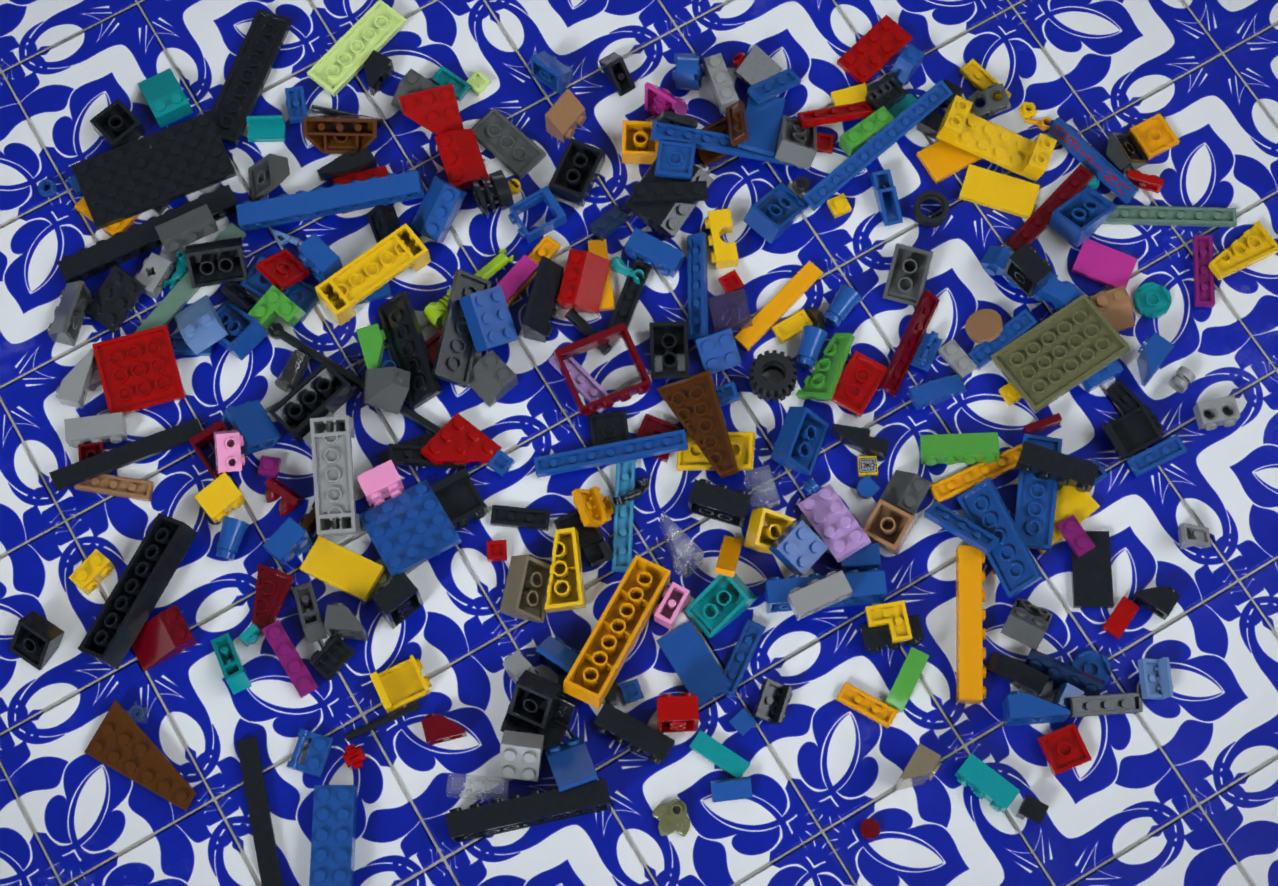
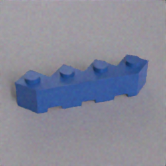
M991 245L981 260V265L989 275H1002L1007 279L1011 287L1019 288L1004 273L1008 259L1012 255L1010 253L1011 250L1005 246ZM1051 272L1047 284L1032 297L1037 301H1050L1054 305L1055 310L1059 311L1083 294L1076 285L1069 281L1065 284L1057 279L1058 275Z

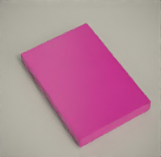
M1088 239L1082 244L1071 272L1113 289L1123 285L1126 288L1138 259Z

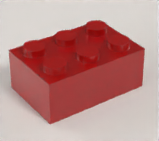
M667 693L657 697V728L659 732L698 731L697 695L682 693L681 696H673V694Z

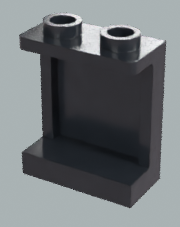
M1143 403L1117 420L1102 425L1101 430L1121 462L1160 441L1163 437L1162 427L1159 423L1155 424L1152 419L1153 413L1148 406L1145 407Z
M466 468L431 485L432 490L455 529L465 528L470 521L474 519L479 520L488 512L487 505L480 497Z

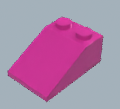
M646 82L645 111L656 118L664 110L673 111L683 116L686 115L687 104L683 99L671 95L670 91L665 88H660L657 85Z

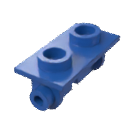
M925 332L911 362L912 366L926 372L929 371L943 340L938 337L937 332Z

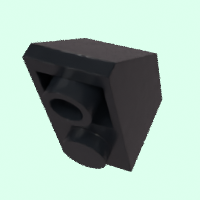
M375 50L372 51L364 62L372 96L383 88L384 81L394 71L392 60Z

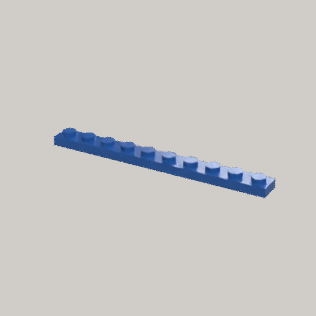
M941 79L808 191L802 199L814 212L948 99L953 92Z

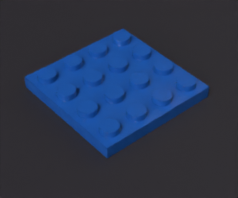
M427 479L403 491L402 494L390 498L359 515L361 523L391 577L396 574L405 573L462 542Z

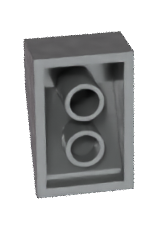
M782 115L774 158L782 163H790L797 168L809 170L817 153V126L802 128L797 119Z
M896 243L882 298L917 306L924 291L934 252Z

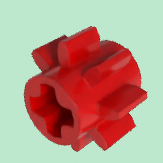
M353 743L345 747L346 752L342 756L347 767L353 766L356 770L364 766L362 761L366 760L361 746L355 747Z

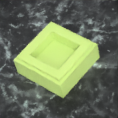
M479 70L466 81L471 85V90L478 96L491 84V80Z

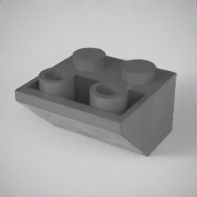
M1017 597L1000 633L1037 650L1053 614L1044 608L1031 604L1026 599Z

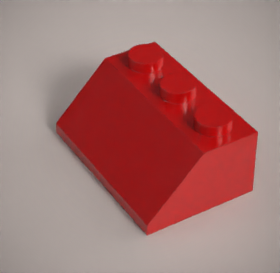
M473 129L451 130L434 137L450 184L465 190L472 187L471 180L476 179L478 184H481L480 177H484L486 181L490 180Z
M570 249L557 299L562 309L570 310L574 308L575 311L598 314L611 261L588 251Z

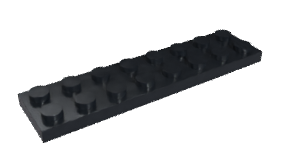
M261 9L257 10L211 112L222 141L238 146L247 126L246 116H251L292 25V19Z

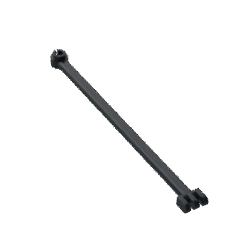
M280 323L271 324L273 330L269 327V334L273 339L283 340L320 364L326 361L343 378L364 391L365 380L284 331ZM279 330L280 334L275 335L274 331ZM402 405L399 413L427 431H432V434L436 435L442 429L412 409Z

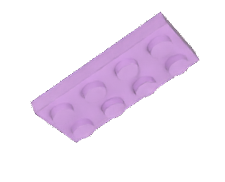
M830 484L797 504L818 536L829 547L828 550L838 563L871 543L870 538Z

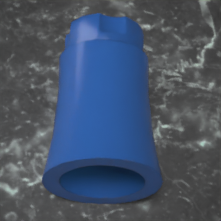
M841 284L834 299L826 309L823 318L830 325L838 327L862 300L861 295L853 288Z
M803 326L796 360L798 366L806 369L814 367L822 345L828 336L826 331L814 326Z
M224 516L217 544L218 549L215 555L234 561L235 554L238 553L239 546L249 524Z

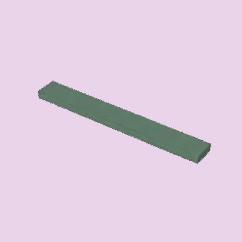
M1117 205V208L1103 224L1235 228L1237 219L1236 208Z
M231 222L215 241L242 237L243 240L246 233ZM189 272L182 277L134 333L170 323L175 315L200 289V287L192 288Z

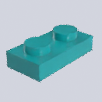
M441 66L431 78V81L438 86L452 83L456 99L459 101L471 89L470 84L444 66Z

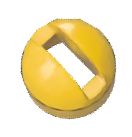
M510 179L507 182L512 195H516L521 191V183L517 179Z

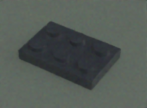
M114 265L85 312L113 333H117L147 286L120 266Z

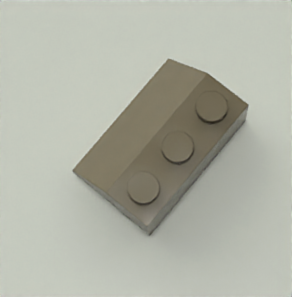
M529 555L511 556L499 612L517 619L544 623L546 613L544 608L547 599L550 564Z
M919 743L893 789L901 790L925 784L927 779L931 781L942 764L939 762L941 755Z

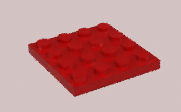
M167 325L92 344L109 414L118 412L128 414L186 398Z

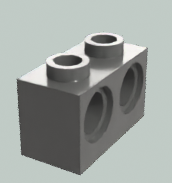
M998 83L992 84L988 89L975 91L968 97V100L973 102L971 108L974 115L983 119L1011 108V103L1003 83L999 85ZM996 94L1002 95V98L1000 100H994L993 96ZM979 101L985 102L983 107L975 106Z

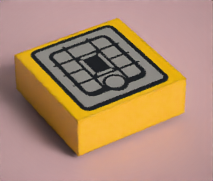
M877 456L857 457L858 477H865L866 475L878 476Z

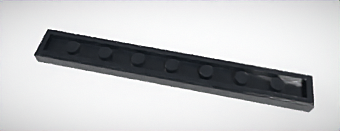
M196 418L49 472L56 491H60L190 443L189 439L202 432Z
M257 737L238 740L237 747L261 885L283 886Z

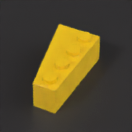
M575 527L555 530L553 556L544 610L547 613L586 608L578 531Z

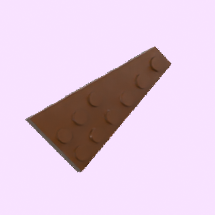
M710 370L656 388L718 475L724 478L739 473Z
M115 700L84 753L183 810L188 811L197 792L162 754L161 750L143 729L137 725L122 705Z

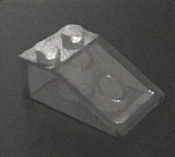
M662 512L660 514V527L674 565L673 569L678 575H684L688 578L703 564L704 552Z

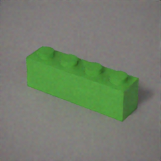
M998 432L920 435L921 464L928 466L936 464L953 465L956 463L974 464L975 462L990 464L999 460Z

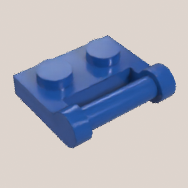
M299 728L297 734L299 737L291 761H288L286 767L321 778L334 739ZM306 738H308L312 741L308 749L304 764L301 765L298 764Z

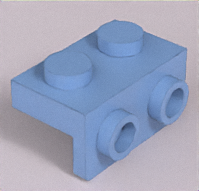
M1169 657L1160 659L1141 658L1137 660L1142 699L1163 700L1172 697L1174 693Z

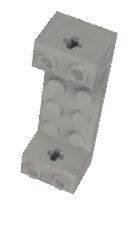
M349 415L310 418L317 535L330 537L361 534L359 514L356 513L351 444V438H355L354 419Z

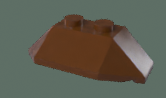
M345 115L303 117V136L323 154H344L347 151L349 154H357L377 138V118Z

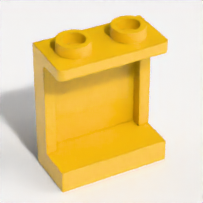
M413 654L409 656L410 659L378 674L376 671L369 674L387 714L430 694L429 687L432 685L427 675L423 677L420 670L424 668L420 659H415Z

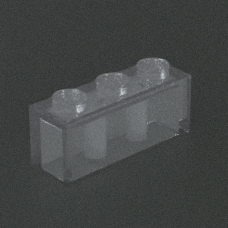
M448 773L446 794L448 797L484 801L501 799L506 801L509 796L510 781L506 778Z

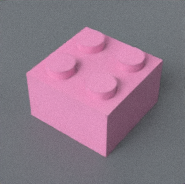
M392 460L356 476L370 508L376 507L384 503L385 500L391 497L394 498L405 491Z

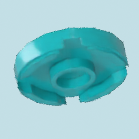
M1148 282L1139 286L1133 297L1136 311L1145 318L1150 319L1160 318L1165 315L1172 301L1167 288L1155 282Z

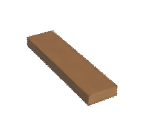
M103 474L76 484L74 488L80 491L150 502L155 483Z

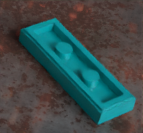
M701 730L689 746L690 749L734 778L742 777L750 765L748 761Z

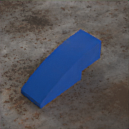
M890 169L871 173V183L884 226L903 223L896 187L893 185Z
M959 374L911 388L909 389L908 396L917 411L931 404L934 406L965 393L967 389Z

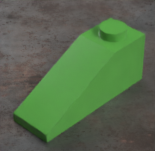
M378 324L356 329L367 369L380 368L385 349L383 341L387 340L384 329L380 330Z

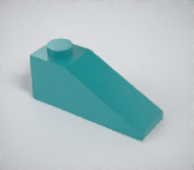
M226 633L211 640L210 642L224 678L232 693L236 694L251 687V682L230 634Z

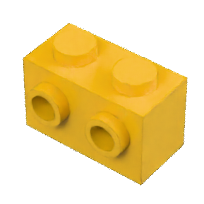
M95 549L68 578L85 594L89 595L105 577L110 575L115 566L101 552Z

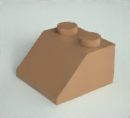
M568 88L545 114L546 132L563 143L567 139H571L575 129L583 125L586 120L584 106Z
M1124 285L1089 297L1091 302L1117 332L1135 326L1132 302Z

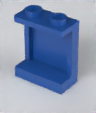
M259 400L246 401L238 406H229L225 409V413L221 418L223 422L230 421L234 430H238L240 435H243L244 446H241V454H244V456L275 447L281 437Z

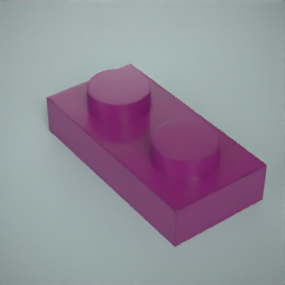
M1074 515L1056 525L1078 558L1095 548L1094 543Z

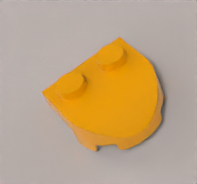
M594 486L589 490L577 488L571 492L584 527L598 528L612 519L611 515L614 513L613 504L608 496L604 497L599 492L601 490L599 487Z

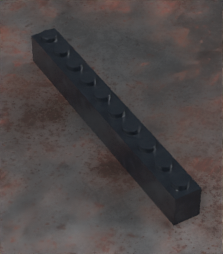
M229 184L220 186L209 194H202L193 201H187L178 208L169 209L158 217H151L147 222L134 225L127 231L118 232L107 240H100L96 245L83 248L76 254L63 257L57 263L67 283L86 281L112 269L114 265L119 266L163 246L155 227L207 204L215 222L236 213L238 202Z

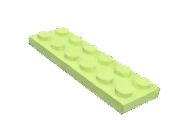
M378 0L307 72L308 77L335 97L364 67V62L372 51L379 52L407 24V19L382 0Z

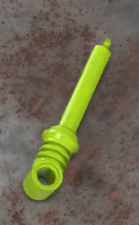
M506 249L499 250V254L474 275L489 280L509 262L513 263L514 256L511 255L508 258L505 255ZM451 288L447 290V294L439 302L429 303L423 311V316L436 328L443 326Z

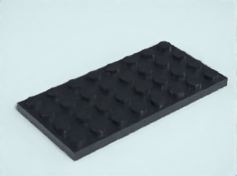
M210 111L71 165L97 230L237 176Z

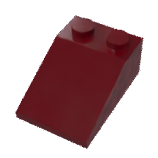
M174 605L145 623L131 647L145 672L198 643L181 610L177 605Z

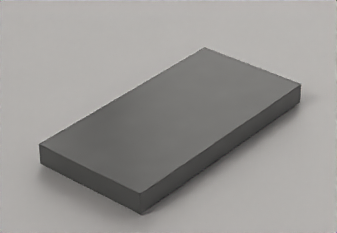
M495 107L471 128L474 131L477 142L520 180L546 157V153Z

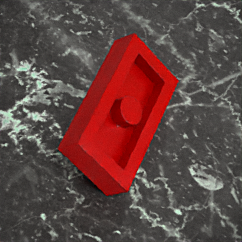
M1128 170L1125 175L1137 188L1155 193L1160 192L1164 183V179L1159 178L1157 175L1143 174L1138 170Z

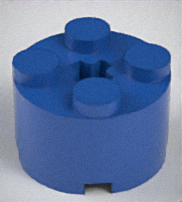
M675 53L674 64H676V70L672 72L674 89L700 90L702 70L699 64H702V55L696 53Z

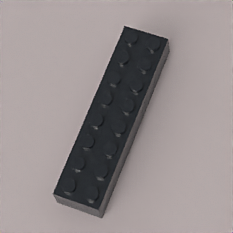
M158 513L78 647V650L90 658L118 670L198 533L186 523Z
M598 777V779L589 781V783H584L559 792L557 786L549 788L550 791L543 793L541 790L530 792L529 796L522 797L519 794L510 796V800L506 801L495 799L489 801L490 804L483 806L481 803L470 805L469 809H450V813L445 814L450 839L455 844L611 810L606 779L601 780V777Z

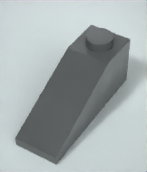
M308 582L293 587L302 628L308 643L328 638L312 583Z

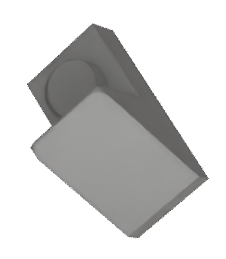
M1187 523L1179 525L1178 539L1180 549L1191 546L1200 548L1211 547L1209 528Z

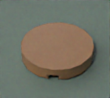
M978 310L967 319L965 325L966 333L976 343L991 342L999 337L1003 330L1002 318L995 310Z

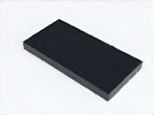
M1085 531L1094 543L1095 548L1078 558L1070 547L1073 608H1113L1109 531Z

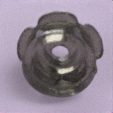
M797 177L792 183V189L797 194L807 193L810 189V183L805 177Z

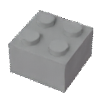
M504 730L500 745L498 777L538 782L542 765L544 735Z

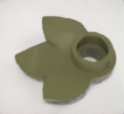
M675 799L669 804H660L654 809L652 816L660 819L658 829L661 836H667L676 830L682 837H685L689 831L690 820L686 815L687 805L684 801ZM674 806L680 807V813L673 811Z

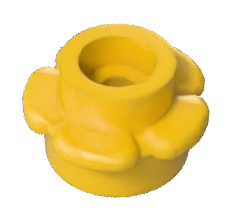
M1023 102L1021 107H1019L1021 117L1030 119L1037 113L1036 105L1032 102Z

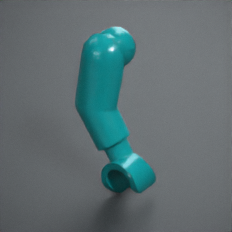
M180 250L176 253V271L172 274L171 279L164 281V289L171 284L169 288L172 290L175 283L179 282L187 273L185 251Z
M620 257L612 258L611 265L617 273L632 277L636 284H640V280L636 275L639 274L644 278L643 270L637 269L633 271L632 268L625 265Z

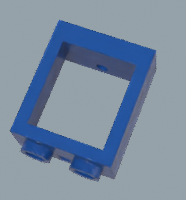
M548 186L509 207L510 214L508 217L511 223L517 225L520 237L522 239L525 238L528 244L567 223L565 212ZM545 201L555 218L529 232L518 215Z

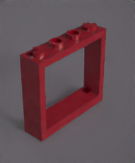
M625 323L554 350V357L580 416H590L600 408H610L615 402L620 400L625 402L635 394L642 395L647 393L651 388V380ZM622 338L642 382L583 405L563 360Z

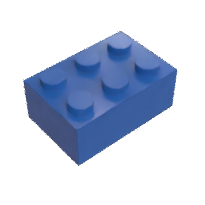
M501 285L475 292L459 299L477 353L519 339Z

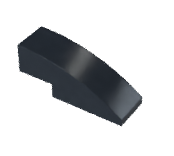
M367 147L354 156H351L347 151L318 169L317 173L321 181H333L334 178L375 168L377 163Z
M832 424L830 433L840 442L862 454L877 456V458L885 460L889 439L871 437L870 429Z
M997 652L992 654L986 665V670L1019 689L1020 687L1037 697H1039L1050 678L1022 662Z

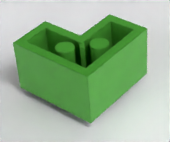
M272 285L248 314L255 318L263 327L269 329L279 316L294 327L306 313Z

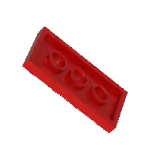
M885 15L837 60V65L858 83L867 84L912 41L913 37L889 16Z

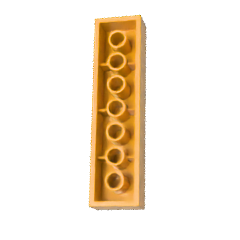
M635 555L563 682L564 693L597 709L600 708L653 613L655 606L668 586L671 575L670 570Z

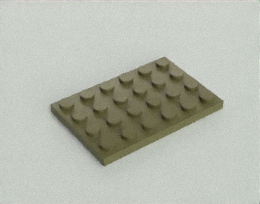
M1084 293L990 357L1036 414L1129 352L1130 346Z

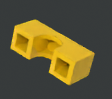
M730 208L708 211L707 218H704L705 228L709 229L710 235H707L708 245L712 246L713 252H710L711 263H715L716 269L737 267L739 258L736 242L726 243L720 238L723 234L732 233L733 224Z

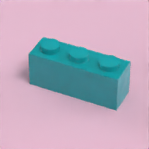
M972 753L955 774L957 781L965 787L968 785L974 790L973 793L978 798H985L990 802V807L997 812L1001 811L1004 813L1020 792L1018 788Z

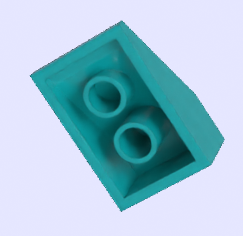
M170 68L137 83L160 128L193 113L186 95Z
M736 573L734 577L719 575L685 609V612L705 635L711 639L745 612L758 598Z

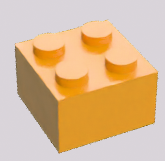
M623 120L622 163L652 164L657 158L659 141L650 140L653 121Z

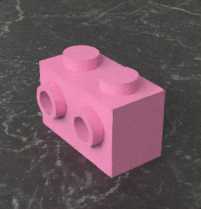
M238 430L214 432L216 470L218 473L242 471V465H245V456L241 454L240 447L244 446L243 435H240Z
M672 582L670 588L666 587L662 594L663 600L661 604L657 603L652 613L654 614L655 622L670 630L673 628L690 597V590L675 582Z

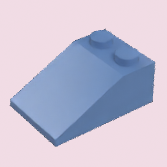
M207 295L175 315L179 331L185 343L196 355L228 335Z

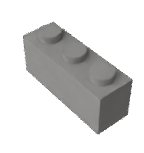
M718 53L704 58L703 69L720 114H725L726 108L738 102L739 98L722 54Z
M122 412L64 419L66 442L72 448H78V445L96 442L121 443L122 440H128L126 417Z
M836 570L826 574V578L822 580L814 579L808 583V586L802 589L797 587L790 591L787 601L797 621L851 597L853 591L842 570L836 572Z

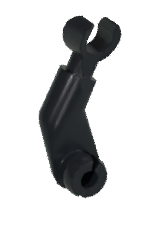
M647 477L637 479L638 486L634 490L627 492L623 496L613 497L614 505L623 506L626 504L625 501L629 502L641 497L649 488Z

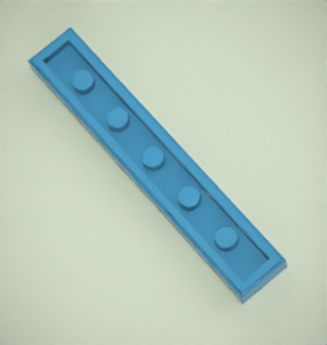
M636 459L616 463L615 497L623 496L635 489ZM634 500L625 501L626 504L623 506H614L612 572H626L632 562Z

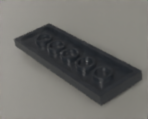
M461 269L455 271L431 376L463 388L468 387L476 349L459 299L466 295L489 289L491 287L490 281Z
M401 291L379 306L377 311L396 367L410 372V386L406 397L410 409H416L440 394L442 390L438 378L431 376L433 363L408 291Z

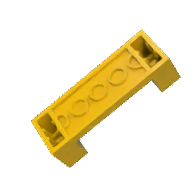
M956 95L947 107L936 138L1034 182L1045 173L1057 140L1042 133L1034 141L970 113L973 102Z
M405 223L317 285L315 291L318 299L337 323L342 326L356 316L353 309L355 305L410 266L415 272H418L431 262L429 251L407 223Z

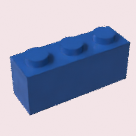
M635 228L625 244V253L629 258L642 261L643 264L659 270L666 277L674 278L685 259L684 252L638 228Z

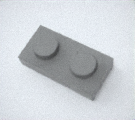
M951 339L938 349V353L955 373L959 374L961 379H964L977 368V365L954 339Z

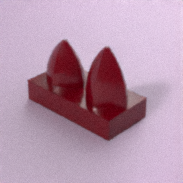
M267 478L264 483L267 486L265 492L267 503L276 501L280 496L282 497L279 505L280 517L292 512L296 506L302 505L305 498L277 478Z

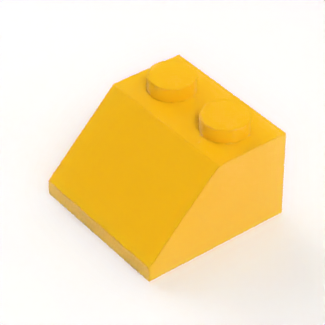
M225 472L194 496L199 506L214 524L222 522L224 516L228 517L231 511L239 509L245 501L242 493Z
M765 507L752 509L744 547L761 553L773 554L769 548L796 519Z

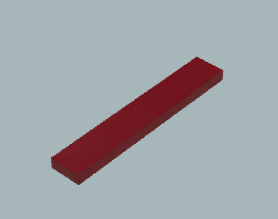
M1080 164L1010 237L1006 245L1015 252L1025 243L1030 246L1049 226L1053 211L1082 191L1094 179L1095 175Z
M929 290L923 291L881 381L880 387L891 396H896L940 301Z

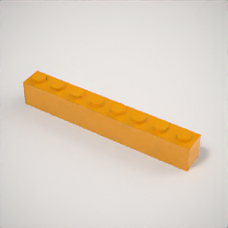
M958 545L956 549V703L981 704L983 698H986V686H983V679L986 678V667H983V659H986V648L983 647V640L986 639V629L982 628V621H985L986 610L982 609V602H985L986 592L982 590V583H985V571H982V564H985V553L970 545Z

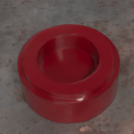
M865 819L860 825V834L865 839H875L880 833V825L875 819Z

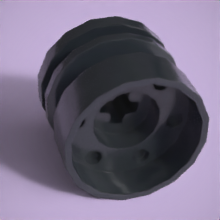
M502 170L489 174L490 183H487L484 177H480L481 186H479L476 179L471 180L474 200L484 217L489 216L488 207H490L493 214L496 213L495 204L497 203L502 210L514 205L511 190Z

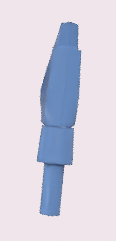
M271 229L277 242L281 245L291 243L299 246L303 243L300 238Z

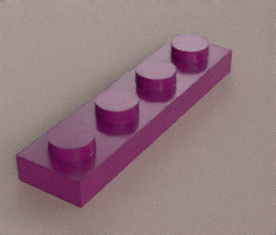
M1193 235L1194 307L1213 308L1215 306L1214 274L1208 267L1209 263L1213 260V236Z
M277 620L263 628V634L300 697L303 698L318 689L316 682L280 621Z

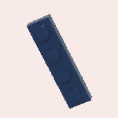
M1032 648L1025 662L1026 665L1050 677V680L1056 683H1069L1084 691L1085 696L1100 695L1106 682Z

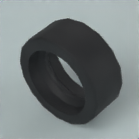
M935 190L921 193L916 198L913 207L915 220L927 228L940 226L946 220L949 212L947 198ZM931 200L937 202L942 207L941 214L935 218L925 216L920 211V206L923 202Z

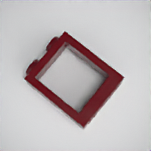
M222 420L189 439L192 447L214 480L222 473L213 470L200 449L214 441V432L228 431Z

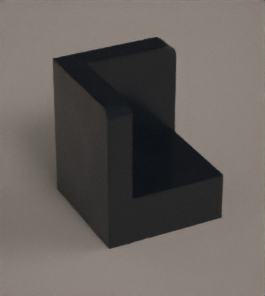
M606 540L583 549L590 567L613 559Z
M1027 795L1023 799L1016 817L1022 820L1026 817L1037 824H1041L1049 806Z

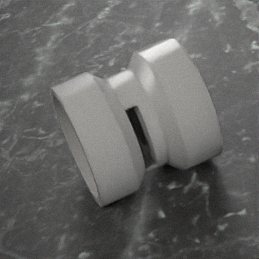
M1181 366L1176 371V376L1169 380V385L1177 392L1184 393L1188 388V384L1192 383L1196 378L1195 374L1190 369Z

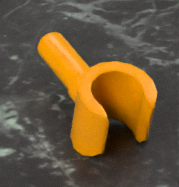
M1044 117L1040 121L1025 118L1024 122L1037 125L1040 130L1046 131L1050 126L1044 123L1049 124L1051 119Z

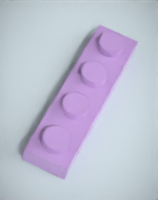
M553 355L549 359V363L562 375ZM573 357L563 360L576 390L589 403L609 395ZM600 408L597 411L602 413L606 409Z

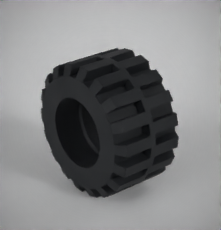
M769 350L765 351L764 355L760 353L750 366L749 386L753 388L752 392L754 395L758 393V398L762 399L764 397L766 402H769V399H772L773 402H777L779 398L781 401L785 400V396L789 397L795 388L797 380L796 364L794 361L791 362L789 355L785 357V353L782 351L780 354L776 353L777 350H773L772 353H769ZM774 369L781 372L784 379L778 383H769L762 377V374L767 370Z

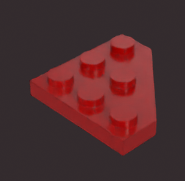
M452 83L399 96L403 115L434 134L440 135L451 130L464 129Z
M456 413L421 449L420 453L434 464H443V462H454V464L481 462L483 464L488 463L502 447L460 414Z

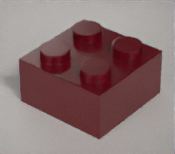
M102 442L78 445L79 461L105 452V445Z

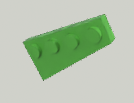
M852 333L834 334L823 351L824 356L819 361L817 360L814 365L815 370L811 376H807L805 379V385L802 390H798L796 393L798 399L832 400L855 338Z

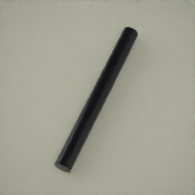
M316 105L311 107V112L324 115L364 116ZM377 118V126L382 127L383 119Z
M418 701L344 734L348 742L421 709Z

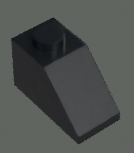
M613 52L599 60L606 78L620 97L636 88L622 56Z
M1159 586L1136 591L1131 600L1165 620L1180 596L1171 587Z

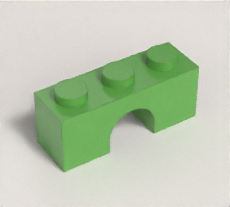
M883 106L840 136L839 146L850 157L895 118Z

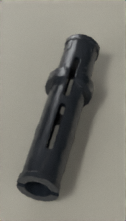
M574 308L565 314V318L585 337L599 333ZM606 343L596 348L605 356L613 347Z

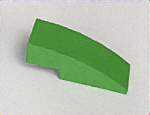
M911 647L885 701L887 705L901 713L903 712L930 655Z

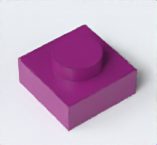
M261 455L258 475L278 478L281 459Z

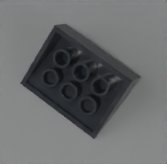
M655 159L639 184L707 181L708 188L714 179L696 165L693 166L692 180L654 176ZM631 194L624 206L663 239L667 240L675 237L699 201L633 204V196Z

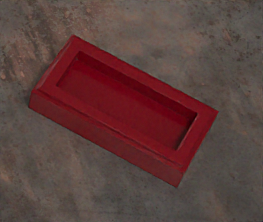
M1060 413L1025 425L1022 435H1035L1059 426L1062 421Z

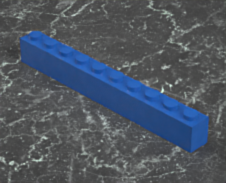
M407 170L401 174L390 173L385 177H370L364 181L354 180L344 185L334 184L328 188L317 187L312 191H297L291 195L281 194L275 198L265 197L255 202L244 201L236 205L238 226L246 232L372 208L377 205L424 198L418 170Z

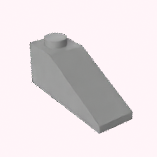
M93 349L63 378L60 386L57 387L56 398L60 404L83 409L97 365Z

